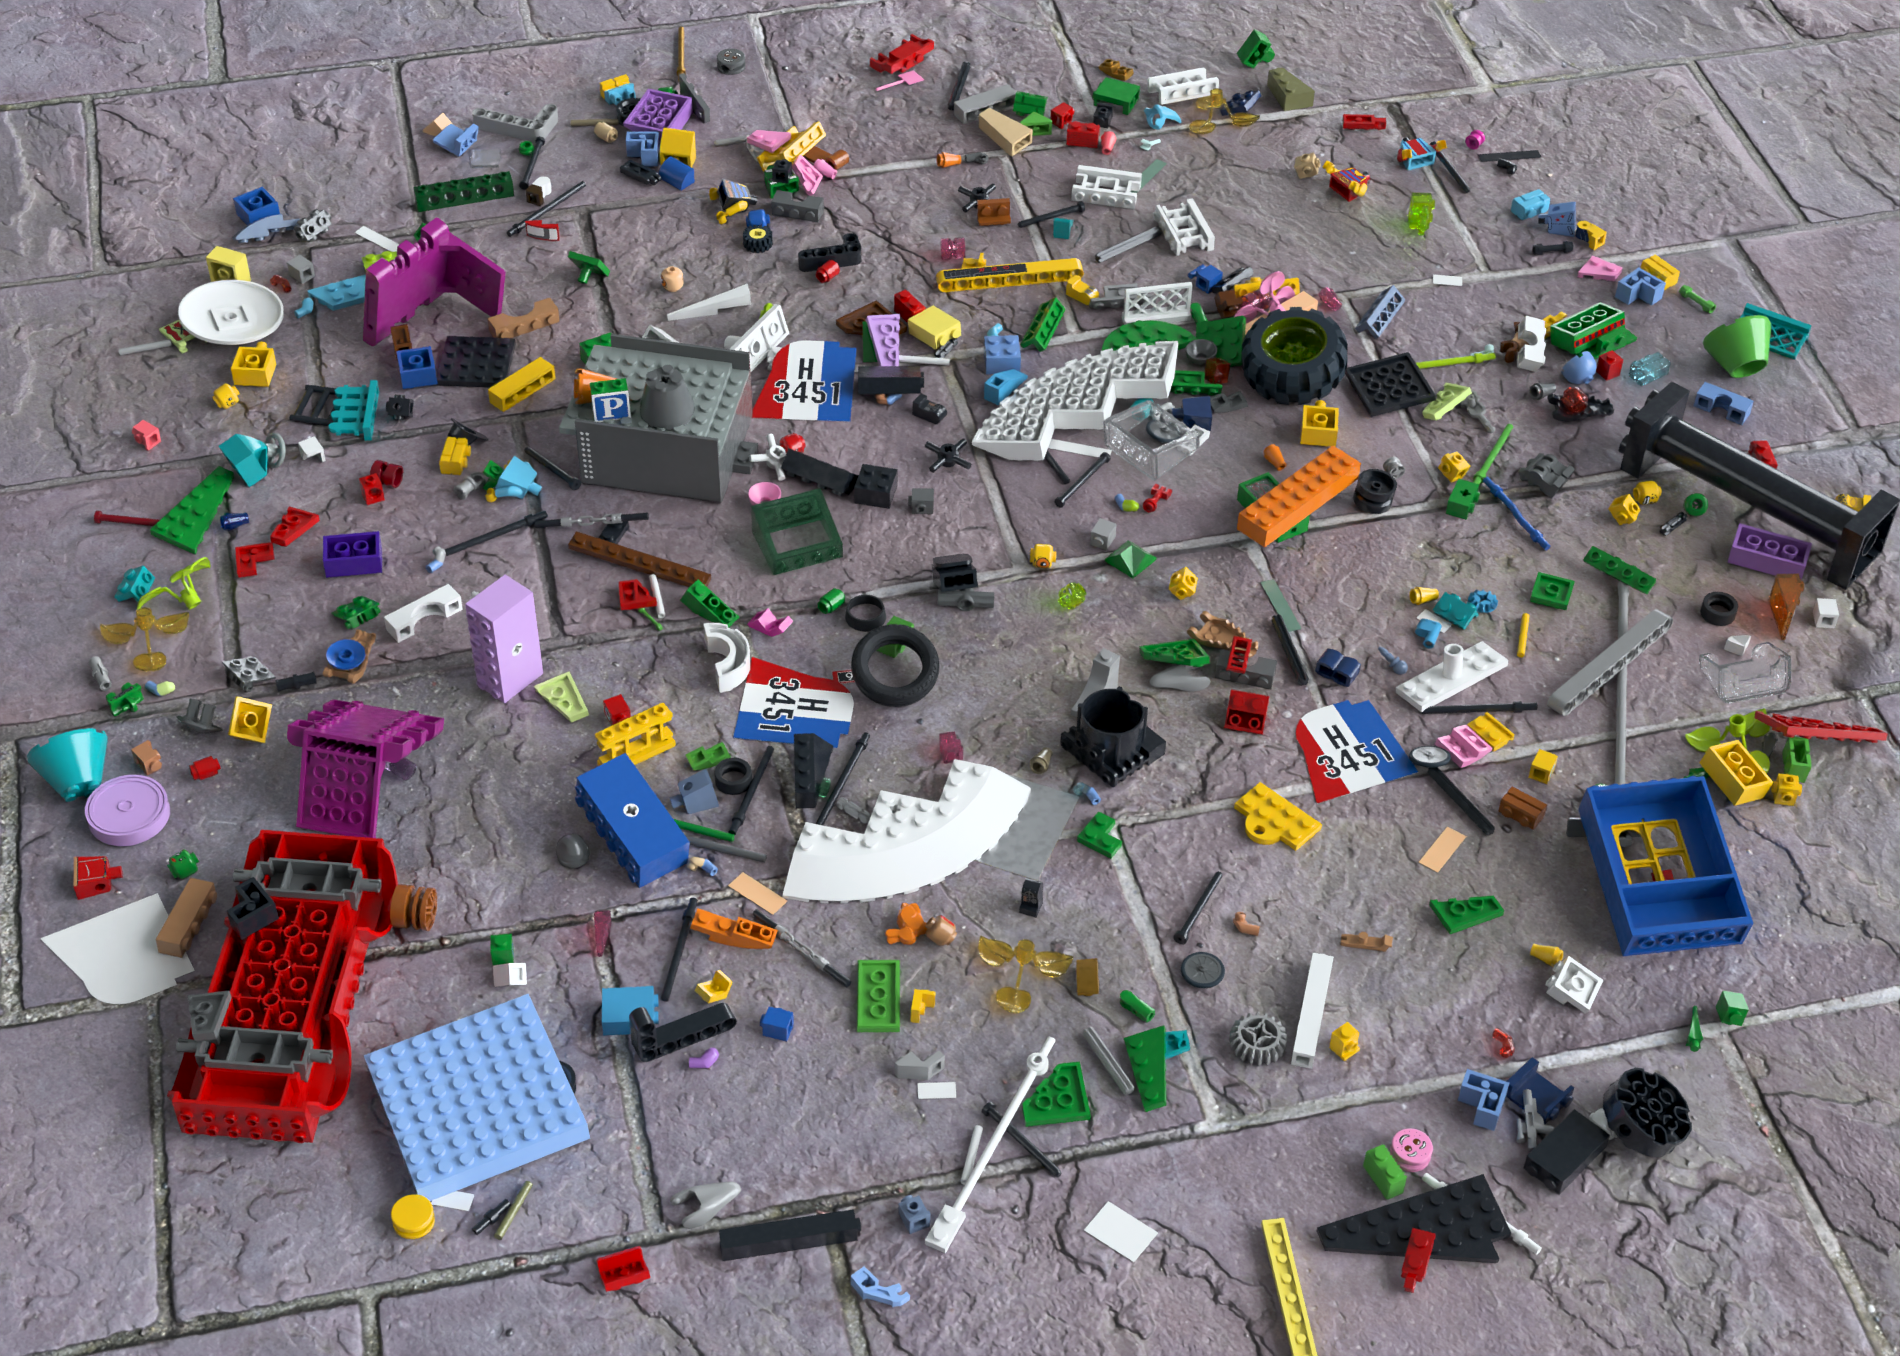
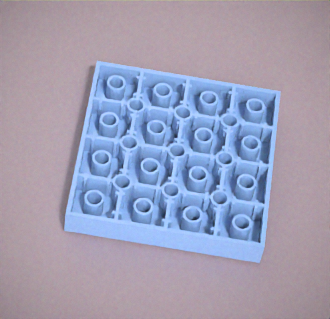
M529 994L364 1055L370 1077L416 1193L426 1197L429 1201L590 1139L587 1122Z

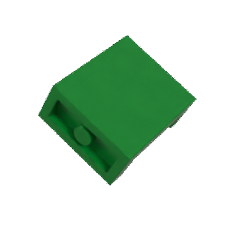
M1105 77L1099 83L1098 89L1093 92L1092 100H1094V106H1097L1100 101L1123 106L1122 114L1129 115L1139 100L1140 86Z

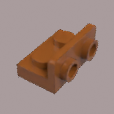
M1010 198L977 200L979 226L1010 224Z

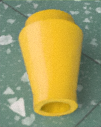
M1415 587L1410 590L1409 597L1413 604L1420 605L1437 600L1439 592L1436 588Z
M1533 944L1530 955L1553 967L1559 960L1562 961L1563 950H1560L1559 947Z

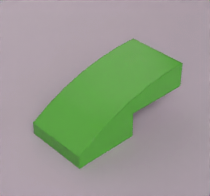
M723 742L707 750L702 746L686 754L693 770L711 768L720 761L731 758Z

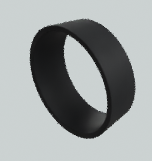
M873 595L856 596L847 605L845 620L851 628L869 632L885 623L886 612L884 604L878 597ZM860 604H872L879 607L882 612L873 619L862 620L854 617L850 613V609Z

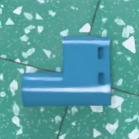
M1422 618L1416 627L1415 633L1420 637H1424L1423 645L1431 649L1435 645L1442 625L1439 622Z

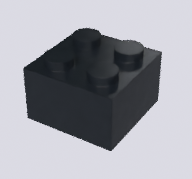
M862 464L854 487L855 504L890 509L898 486V469Z

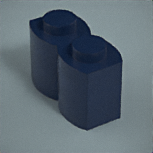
M1327 648L1317 661L1315 672L1324 678L1332 679L1337 684L1349 687L1358 676L1361 663L1354 658L1342 655L1337 650Z

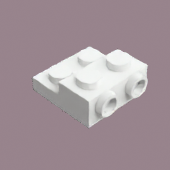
M1570 956L1563 961L1559 960L1553 968V971L1556 972L1555 975H1552L1546 982V986L1549 987L1546 993L1563 1005L1568 1001L1582 1012H1588L1603 980Z

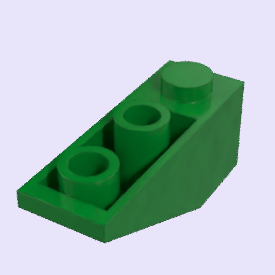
M699 579L686 590L680 599L693 613L713 623L726 624L730 628L739 619V616Z

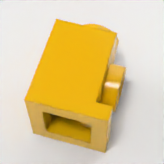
M1346 1022L1332 1032L1329 1048L1343 1061L1347 1060L1360 1051L1358 1047L1360 1032L1349 1022Z

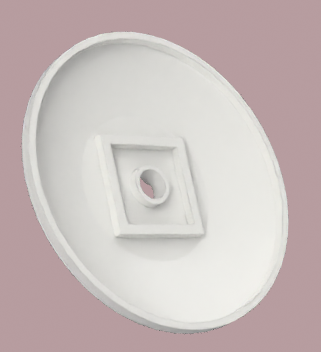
M220 280L201 285L190 291L182 299L178 310L180 323L187 332L198 339L223 345L245 344L262 339L279 327L284 315L283 304L277 294L263 285L244 280Z

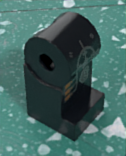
M922 393L912 404V415L933 424L940 423L947 416V410L943 405L927 400V396Z
M1026 878L1022 887L1019 913L1037 918L1043 904V882Z

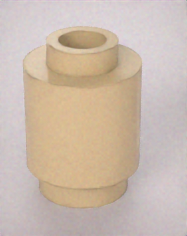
M599 122L594 128L597 137L608 143L614 142L618 137L617 129L604 122Z

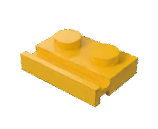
M1488 712L1467 724L1492 747L1491 751L1493 752L1506 745L1508 741L1514 740L1515 734Z

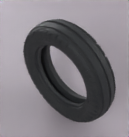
M889 624L875 628L862 637L852 655L851 671L857 687L867 698L884 706L902 707L918 702L932 690L939 674V657L932 642L922 632L906 625ZM889 644H900L911 648L917 653L922 662L920 675L912 683L902 687H890L881 684L872 676L868 667L869 659L877 649Z

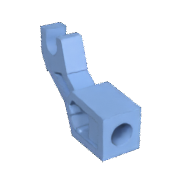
M865 1267L851 1275V1285L863 1300L871 1299L892 1305V1307L902 1306L910 1300L908 1292H905L903 1295L897 1294L901 1291L899 1283L888 1287L879 1286V1280Z

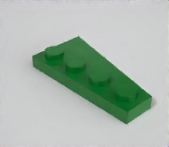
M1164 1025L1124 1038L1145 1112L1166 1106V1028Z

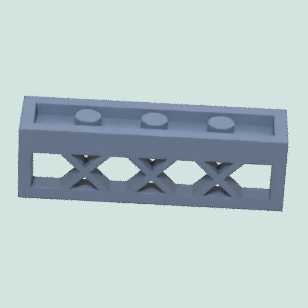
M1394 285L1379 294L1355 327L1358 333L1368 329L1375 339L1382 334L1405 302L1404 297ZM1394 296L1399 301L1398 303L1394 302ZM1387 305H1390L1391 312H1388ZM1380 314L1384 316V321H1381ZM1373 323L1377 324V330L1372 326Z

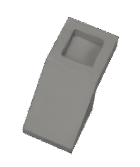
M911 1051L907 1055L899 1057L895 1062V1076L901 1079L929 1080L944 1069L945 1055L937 1051L935 1054L927 1056L922 1062Z

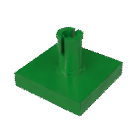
M572 251L569 252L568 258L581 269L577 279L578 282L587 284L591 272L609 276L610 270L600 259Z

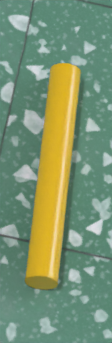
M1523 613L1521 618L1517 656L1520 658L1525 656L1529 614Z

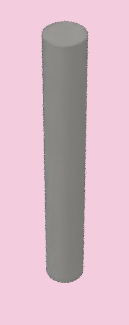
M171 339L121 348L119 353L122 356L172 346Z

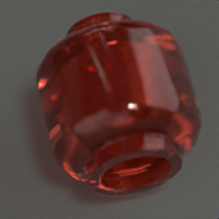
M1569 387L1564 391L1562 403L1570 412L1580 413L1586 409L1588 397L1581 388Z

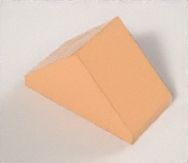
M442 113L423 129V132L437 136L452 123Z

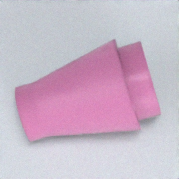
M817 159L813 165L822 176L834 179L837 174V170L833 169L823 159Z

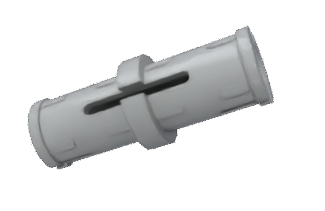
M99 657L90 658L89 665L92 669L93 678L97 680L101 690H109L112 687V683L108 678L107 669L103 666Z

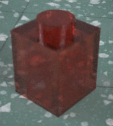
M1222 358L1207 359L1205 380L1209 381L1210 384L1228 383L1231 363Z

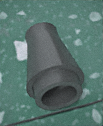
M1534 383L1530 387L1529 393L1533 399L1540 400L1555 393L1556 386L1554 383Z

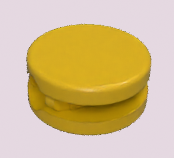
M417 1194L400 1198L391 1209V1220L395 1232L405 1239H418L428 1234L435 1223L431 1202L426 1197Z

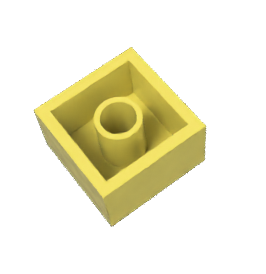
M216 246L207 255L206 261L211 282L220 280L251 281L246 254Z

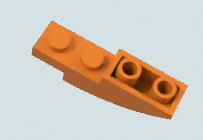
M697 908L690 929L710 935V941L748 949L772 948L778 931L741 917L734 921Z

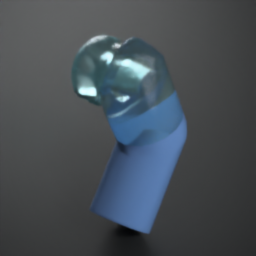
M1079 782L1073 787L1076 795L1081 796L1084 793L1093 805L1100 803L1101 798L1093 787L1083 782Z

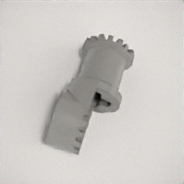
M483 472L471 473L470 476L464 478L460 485L455 486L453 490L457 497L464 500L471 491L483 489L486 477ZM482 479V481H480L479 483L475 482L474 480Z

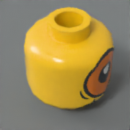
M1035 544L1034 548H1031L1030 563H1033L1034 567L1050 568L1052 562L1056 563V551H1053L1051 545Z

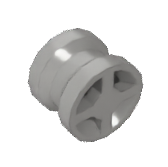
M1390 457L1383 464L1384 470L1395 479L1400 478L1405 473V467L1397 457Z

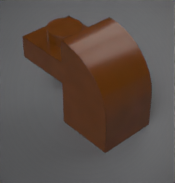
M1234 290L1218 292L1214 297L1217 311L1221 318L1234 317L1243 304L1242 297L1236 298Z
M408 324L390 326L397 362L396 351L412 349Z

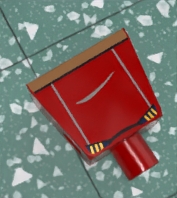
M106 856L74 857L73 887L78 900L110 892L111 880L123 878L122 866L110 867L108 857Z

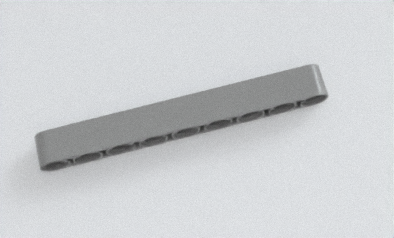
M1657 609L1650 612L1549 697L1547 706L1563 716L1568 715L1671 628L1673 618Z

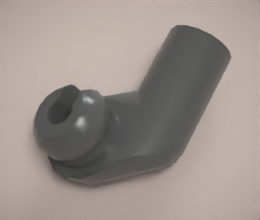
M981 152L965 155L966 163L975 161L985 164L988 162V155Z

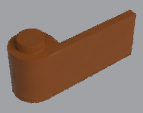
M813 146L803 155L805 159L813 163L817 159H823L835 170H839L849 162L848 153L841 149L830 154Z

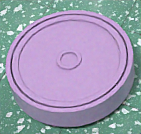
M124 775L106 781L91 793L85 805V816L91 833L101 842L113 846H131L149 840L163 829L170 816V805L165 789L156 780L142 775Z

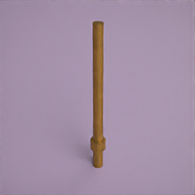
M684 27L678 28V82L679 74H686L684 67Z

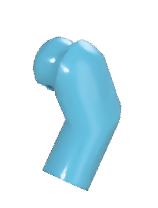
M305 298L302 301V308L294 311L297 318L312 312L314 302L311 298Z
M997 323L988 330L987 336H999L998 333L1003 330L1002 325Z

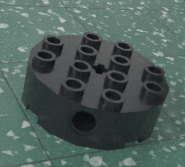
M1636 1067L1627 1070L1614 1083L1610 1084L1603 1094V1110L1608 1127L1615 1132L1628 1149H1633L1645 1156L1660 1158L1670 1154L1677 1145L1687 1139L1692 1131V1122H1690L1688 1116L1690 1110L1686 1100L1670 1081L1656 1072L1651 1074L1644 1071V1068Z

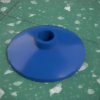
M339 640L328 648L326 653L327 661L331 666L340 670L353 669L364 661L365 649L362 644L355 640Z

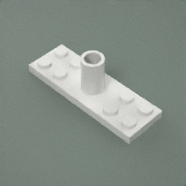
M774 304L742 337L728 336L725 339V349L750 352L751 372L767 357L772 347H776L789 334L781 306Z
M1483 641L1466 650H1463V647L1458 644H1449L1444 648L1442 663L1397 686L1396 693L1420 712H1423L1426 708L1440 703L1508 666V659Z

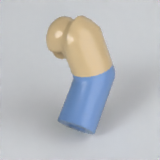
M694 856L687 863L689 869L696 871L699 866L711 876H714L718 871L715 865L704 858Z

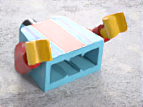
M1406 137L1401 141V146L1397 153V161L1403 162L1407 170L1432 165L1435 162L1436 153L1447 148L1446 141L1440 140L1435 145H1430L1421 138L1410 140Z

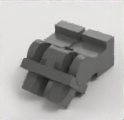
M1539 453L1535 459H1529L1527 467L1521 468L1518 473L1522 481L1527 480L1529 486L1539 485L1542 492L1553 498L1569 480L1575 468L1570 465L1568 467L1564 466L1552 454L1544 456V453Z

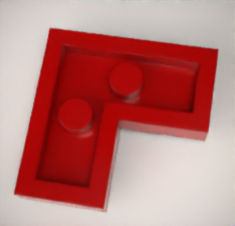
M271 542L235 547L238 578L257 575L256 562L275 560L274 547Z

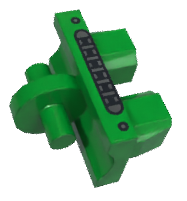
M128 682L122 686L120 694L116 695L111 692L106 695V701L114 717L128 709L133 713L138 710L137 704L144 700L141 686L138 683L132 685Z

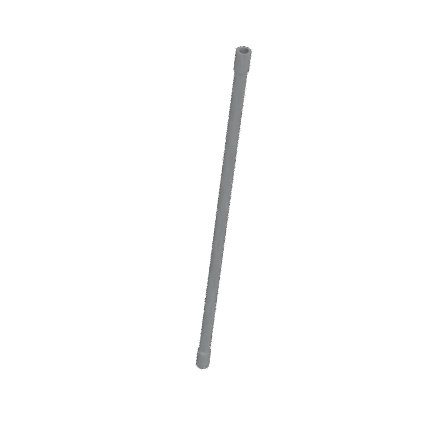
M1621 581L1618 582V639L1628 632L1629 586ZM1627 665L1617 673L1615 784L1618 785L1625 784Z

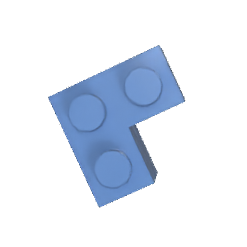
M627 132V157H641L643 166H658L660 150L659 132Z
M1637 268L1618 281L1615 298L1627 305L1637 298L1653 305L1662 299L1666 283L1643 269Z
M1467 1069L1458 1101L1477 1107L1474 1125L1495 1131L1506 1098L1509 1082Z

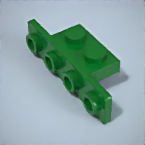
M1622 327L1598 338L1597 344L1575 355L1580 358L1583 356L1582 352L1588 351L1594 359H1598L1604 353L1612 350L1615 351L1635 342L1637 337L1625 327Z
M1175 370L1170 392L1175 394L1185 392L1193 395L1205 393L1210 396H1216L1221 394L1222 385L1204 384L1205 372Z
M1595 546L1590 548L1583 559L1590 566L1645 595L1650 592L1656 583V578Z

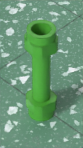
M1683 285L1680 288L1679 293L1684 298L1689 297L1701 305L1705 312L1711 314L1716 309V305L1712 301L1704 300L1692 292L1691 287Z

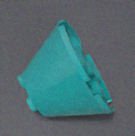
M94 728L78 729L53 736L48 739L49 743L41 747L38 744L27 754L29 765L66 802H71L81 796L88 798L101 785L108 737L103 730L99 733Z

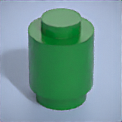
M833 588L819 599L817 603L819 610L824 614L832 613L845 603V595L841 590Z

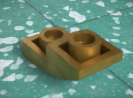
M1106 59L1098 66L1099 70L1122 81L1128 80L1134 74L1132 68L1120 67V62L1113 59Z
M1097 958L1076 960L1077 995L1092 996L1099 994Z

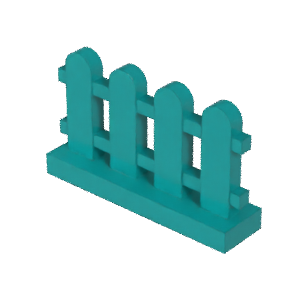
M370 380L369 387L366 385H362V387H349L348 385L337 387L335 395L342 399H335L333 401V407L337 410L331 412V419L338 422L330 423L329 431L336 433V436H341V433L354 434L355 436L364 434L365 441H372L379 399L378 381Z

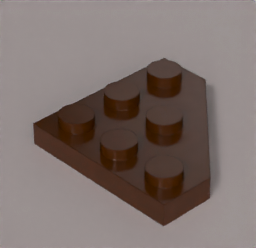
M876 300L836 319V325L846 334L863 335V322H866L867 316L893 314ZM899 319L900 335L907 332V325Z

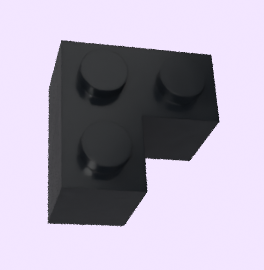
M254 877L235 887L239 904L227 910V915L231 927L241 940L279 919L275 902Z

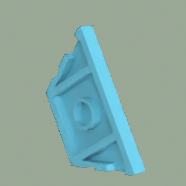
M366 274L307 290L308 296L310 298H317L320 304L326 305L333 311L364 303Z

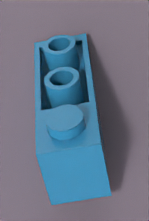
M1015 369L995 373L984 383V399L999 405L1001 401L1028 378V375Z

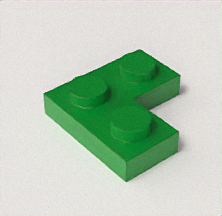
M1099 811L1077 836V842L1110 859L1122 847L1121 840L1108 834L1115 826V819Z

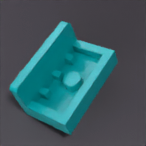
M144 565L134 569L131 568L125 572L124 578L117 587L118 590L114 597L119 602L131 597L138 602L142 596L149 592L155 577Z
M1444 592L1433 608L1434 613L1464 630L1473 617L1477 618L1479 616L1476 606L1470 602H1462L1461 598L1454 593L1450 595Z

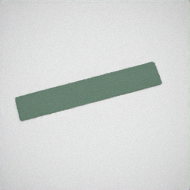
M1156 159L1142 172L1140 190L1167 163Z
M1275 580L1261 582L1275 610L1282 616L1288 632L1302 629Z

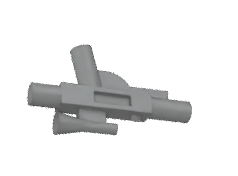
M1526 1089L1523 1090L1524 1110H1522L1525 1115V1123H1521V1119H1517V1142L1524 1143L1525 1138L1523 1134H1526L1528 1149L1532 1151L1537 1146L1536 1132L1549 1134L1554 1129V1126L1544 1125L1542 1116L1537 1113L1536 1098H1532L1531 1090Z

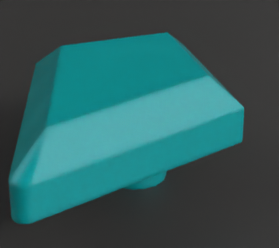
M1187 1030L1166 1032L1165 1060L1190 1050Z

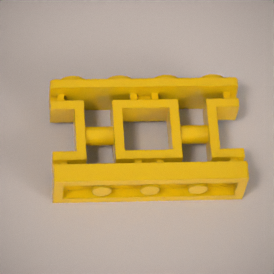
M660 703L595 733L598 747L602 752L607 750V754L598 758L597 765L600 766L624 753L636 765L675 747L676 742L672 737V731L668 726H663L664 723L672 720V712L664 703ZM641 734L640 739L629 743V739Z

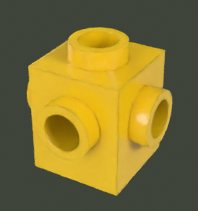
M1454 452L1451 454L1447 453L1442 457V462L1438 469L1452 483L1457 481L1458 478L1462 479L1471 466L1462 455Z
M1630 494L1615 498L1608 508L1619 525L1633 523L1640 512L1638 504L1635 503Z
M1184 567L1172 574L1169 590L1179 600L1191 597L1195 593L1198 578L1187 567Z
M1778 773L1776 781H1773L1774 783L1771 786L1774 804L1794 806L1797 796H1801L1802 784H1799V777Z

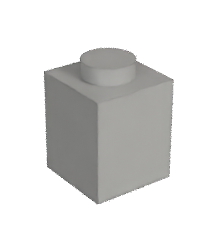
M298 255L287 262L289 276L301 284L315 277L313 263L303 256Z
M1100 518L1091 531L1090 545L1108 550L1116 537L1117 524Z

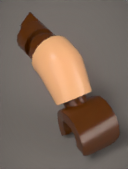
M1514 322L1516 333L1514 338L1502 341L1500 345V352H1506L1505 362L1507 363L1515 361L1517 352L1525 344L1529 345L1525 340L1518 339V324L1520 322Z

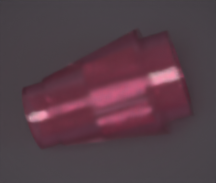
M1325 287L1320 291V301L1334 311L1342 307V303L1332 288Z

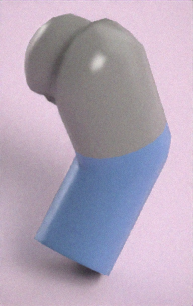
M439 546L433 549L435 559L426 565L429 573H433L444 563L446 552Z

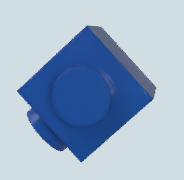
M768 1007L766 1014H762L760 1019L763 1036L787 1042L794 1026L793 1012L782 1008Z

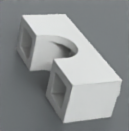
M1525 316L1518 324V339H1523L1529 344H1525L1518 352V368L1537 372L1544 365V350L1546 347L1544 342L1546 333L1544 320Z

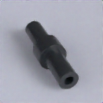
M504 1199L497 1207L487 1211L483 1215L484 1218L472 1228V1231L479 1235L489 1225L496 1223L500 1219L499 1216L511 1206V1203Z

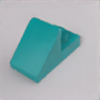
M1054 218L1053 236L1055 238L1069 239L1073 220Z

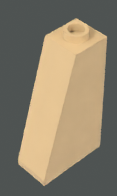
M991 108L979 114V128L1010 156H1014L1032 143V129Z

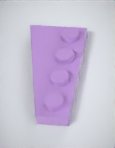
M900 314L873 315L866 318L879 366H899Z

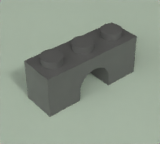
M777 190L771 201L772 215L819 222L824 212V198L808 195L806 200L796 202L793 201L791 192Z
M1221 649L1216 665L1215 678L1260 688H1272L1277 660L1258 657L1257 662L1254 665L1247 666L1245 674L1226 670L1230 651ZM1231 664L1232 666H1237L1241 668L1243 667L1241 665Z

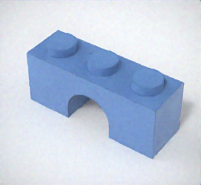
M1704 382L1697 392L1694 407L1709 413L1715 407L1724 408L1728 411L1727 420L1743 425L1750 415L1754 401Z

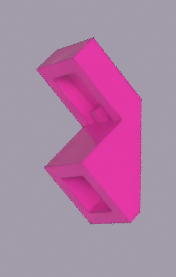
M769 609L757 612L747 625L773 637L783 633L793 621L789 616L777 620Z

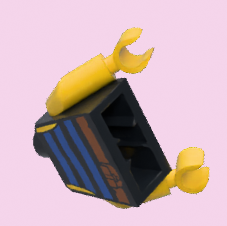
M722 179L718 189L713 187L709 190L710 199L716 200L719 198L722 209L726 211L717 212L716 217L719 224L726 223L727 216H732L737 212H746L749 204L756 205L757 196L750 195L746 185Z

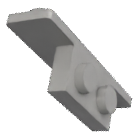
M1137 283L1104 286V297L1091 298L1089 308L1102 309L1104 307L1118 308L1124 306L1125 289L1138 288ZM1130 294L1129 298L1134 300L1138 295ZM1147 294V295H1145V296H1146L1147 298H1150V297H1152L1154 294ZM1142 298L1137 304H1143L1146 300Z

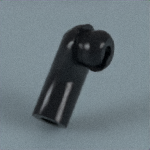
M1499 158L1497 166L1507 169L1508 174H1515L1517 165Z

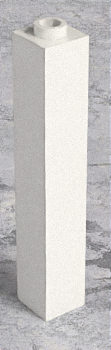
M1313 953L1291 1065L1310 1069L1313 1067L1333 956Z

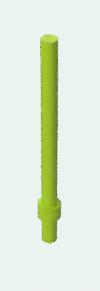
M1474 353L1472 356L1416 362L1419 369L1471 362L1477 364L1487 360H1495L1496 355L1495 353Z

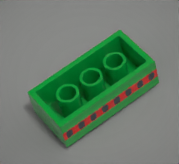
M1599 302L1551 325V344L1572 354H1578L1580 351L1597 344L1598 338L1625 327V313Z

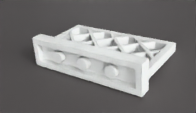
M1185 282L1125 289L1124 312H1122L1124 325L1138 320L1168 323L1190 321L1192 283ZM1187 288L1184 294L1178 293L1181 289ZM1170 290L1171 293L1166 297L1162 295L1164 291ZM1149 292H1154V293H1155V294H1154L1152 297H1150V298H1147V297L1145 296V295H1147ZM1130 294L1138 295L1134 300L1129 298ZM1174 295H1177L1179 298L1174 302L1169 300ZM1157 297L1162 298L1158 304L1153 302ZM1142 298L1146 300L1141 306L1137 304ZM1181 301L1186 302V305L1177 306ZM1166 302L1170 304V306L1161 308V306L1164 305ZM1149 304L1154 306L1152 309H1145ZM1133 306L1137 308L1135 311H1128Z

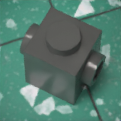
M912 488V496H908V506H912V514H933L934 489Z

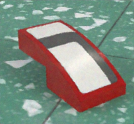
M542 220L525 221L527 236L540 240L560 241L558 224H542Z

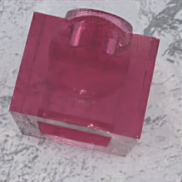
M955 731L940 733L939 748L943 763H953L954 759L963 761V745H961L960 739L956 738Z

